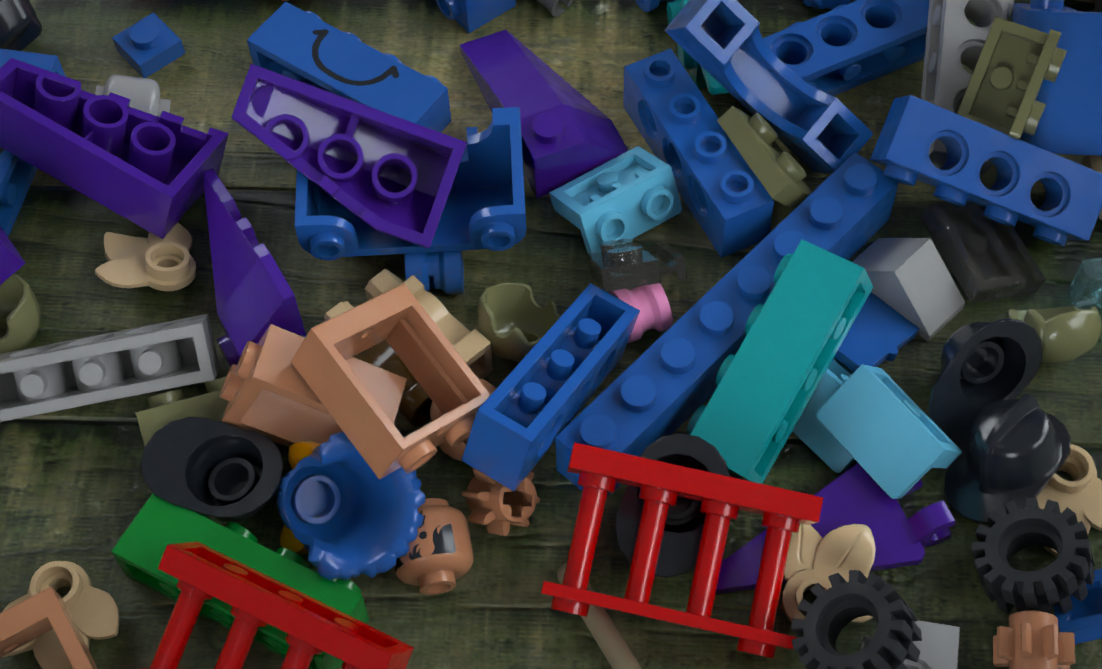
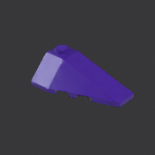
M506 29L460 44V52L491 112L492 108L520 107L524 176L536 199L548 195L549 192L629 151L611 119Z
M251 64L232 113V119L374 230L430 249L467 142Z
M213 168L202 173L217 314L225 336L216 339L229 368H231L233 364H238L247 342L252 341L258 344L270 324L297 335L302 334L306 336L295 295L264 243L259 245L252 225L246 217H241L234 199Z

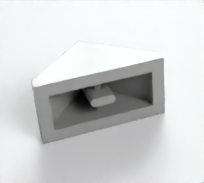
M878 238L852 261L865 268L873 285L871 292L919 328L917 334L927 342L964 307L965 301L931 238Z

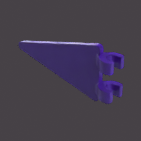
M857 463L814 494V496L823 497L819 523L810 524L822 538L830 531L844 525L863 524L868 526L874 537L876 548L871 572L920 564L925 554L923 547L934 546L951 538L952 534L948 527L955 525V519L944 500L921 509L907 519L898 500L892 499ZM920 479L905 495L922 488V480ZM767 529L722 561L716 594L755 589ZM784 577L782 585L787 583Z

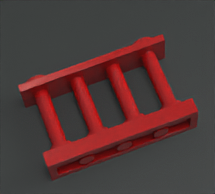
M574 442L567 472L579 474L577 485L583 486L563 583L561 585L548 581L542 582L540 593L553 596L550 609L588 617L591 604L739 637L736 650L774 658L776 646L794 650L792 639H796L795 636L773 632L792 533H799L800 523L806 525L819 523L823 497ZM616 482L641 488L639 499L645 500L624 598L587 590L607 493H614ZM677 496L702 501L700 512L706 514L686 612L649 604L669 506H676ZM739 510L763 515L761 526L767 527L748 626L711 618L730 520H737Z
M198 541L167 545L158 566L159 570L178 579L176 586L181 592L149 669L178 668L204 601L213 597L232 605L230 613L235 617L214 669H242L259 626H267V623L287 633L285 640L290 646L280 669H308L314 654H321L322 651L344 661L342 669H406L414 647Z

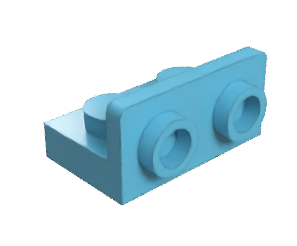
M639 146L549 192L554 210L580 229L587 253L593 258L606 254L682 211L672 167Z

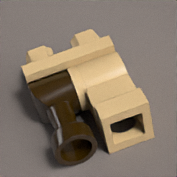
M384 269L369 280L365 287L368 300L405 284L466 364L470 366V369L477 378L483 379L493 371L491 342L476 329L470 332L448 312L445 306L433 294L425 291L424 285L414 275L403 281L390 271ZM348 301L340 302L325 313L324 319L327 321L354 307ZM386 340L353 356L407 378L399 405L400 413L414 427L421 426L431 420V398Z

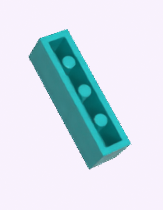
M801 239L795 252L785 255L779 263L774 275L775 287L765 304H758L751 312L745 326V335L747 336L736 355L730 354L723 361L716 376L717 388L707 406L701 405L694 412L686 434L699 436L716 447L727 464L729 475L763 484L873 289L871 280L864 267Z

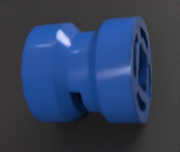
M463 250L405 254L406 280L414 275L424 285L427 292L430 289H441L447 295L464 294Z

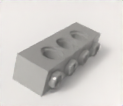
M929 0L921 91L922 100L957 114L972 74L968 73L962 64L974 72L995 16L1007 20L1011 15L1014 0ZM967 18L971 19L976 26L972 25ZM936 139L929 148V158L931 163L938 169L947 160V149L940 140ZM986 160L980 169V177L994 165L991 161Z
M209 314L0 354V422L215 380L220 370Z

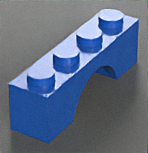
M689 0L664 31L752 115L759 113L769 122L778 134L777 138L814 173L832 174L854 152L858 153L874 134L837 97L815 88L790 70L763 40L759 31L760 23L737 0Z

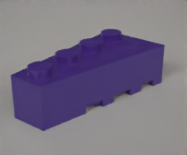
M14 58L9 59L0 68V147L161 239L165 238L204 192L202 172L213 168L215 173L219 175L229 133L211 127L208 133L183 125V117L166 111H162L161 116L158 117L129 107L131 99L111 92L109 96L95 95L81 90V82Z

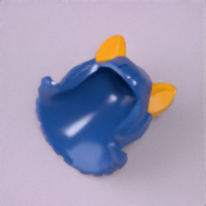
M343 431L330 435L328 441L321 444L308 441L298 442L289 446L288 460L292 470L282 477L277 499L278 512L285 524L280 536V545L298 555L309 553L308 561L315 567L317 566L320 576L330 581L335 578L347 581L351 577L357 578L360 574L373 578L377 573H385L396 566L397 558L406 556L409 551V542L416 540L418 536L417 528L423 524L424 516L418 512V508L425 503V494L420 490L422 484L421 480L416 476V470L407 474L401 467L379 480Z

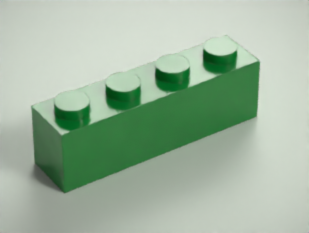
M154 493L149 497L111 551L127 577L177 602L181 592L176 586L178 579L159 570L158 566L167 545L198 541L365 624L370 619L363 596L361 595L362 591L351 580L342 581L339 578H335L330 581L309 569V564L297 553L284 547H279L274 552L258 544L257 538L249 530L237 523L227 522L225 526H222L208 519V516L172 505L155 496ZM215 597L205 599L200 611V615L229 630L235 618L230 613L232 605ZM268 623L267 626H259L253 641L284 658L290 646L285 640L287 633ZM322 651L321 654H314L308 669H339L344 661Z

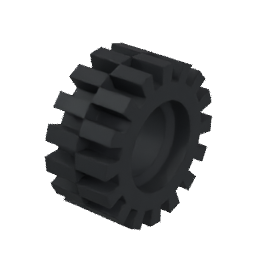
M1026 498V508L1020 510L1017 509L1015 500L1005 503L1007 515L1003 517L994 509L987 515L990 528L979 524L975 531L978 542L972 541L974 563L981 585L991 603L996 600L999 610L1009 615L1014 606L1017 612L1038 609L1041 612L1051 614L1050 607L1056 605L1065 614L1073 609L1071 595L1082 602L1088 595L1086 584L1093 585L1095 578L1093 567L1095 564L1087 530L1082 521H1077L1076 513L1068 507L1061 513L1058 502L1049 499L1044 509H1040L1037 498ZM1032 546L1049 547L1055 549L1058 553L1057 559L1052 564L1037 571H1019L1009 565L1010 559L1017 552Z
M849 570V582H846L839 573L830 575L828 578L832 586L831 588L825 590L817 583L810 589L817 599L811 604L802 598L797 607L805 616V620L793 619L791 629L799 638L792 639L794 650L801 656L799 660L806 669H908L903 663L905 659L914 662L918 661L920 650L913 643L914 641H922L921 629L915 624L918 619L890 583H885L880 576L870 572L868 578H866L860 570ZM867 615L876 619L877 630L868 645L850 655H842L837 652V638L841 630L849 622Z

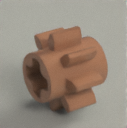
M472 469L475 477L470 481L467 490L462 491V496L466 498L467 505L472 511L468 521L470 523L487 525L488 533L508 536L510 525L528 527L530 525L528 518L534 512L536 504L540 503V498L537 497L536 489L531 482L534 473L530 471L516 490L512 491L477 469Z
M1041 611L1013 613L1008 618L1009 627H997V635L993 636V665L995 667H1009V669H1070V665L1075 664V634L1070 632L1058 633V618L1050 613Z

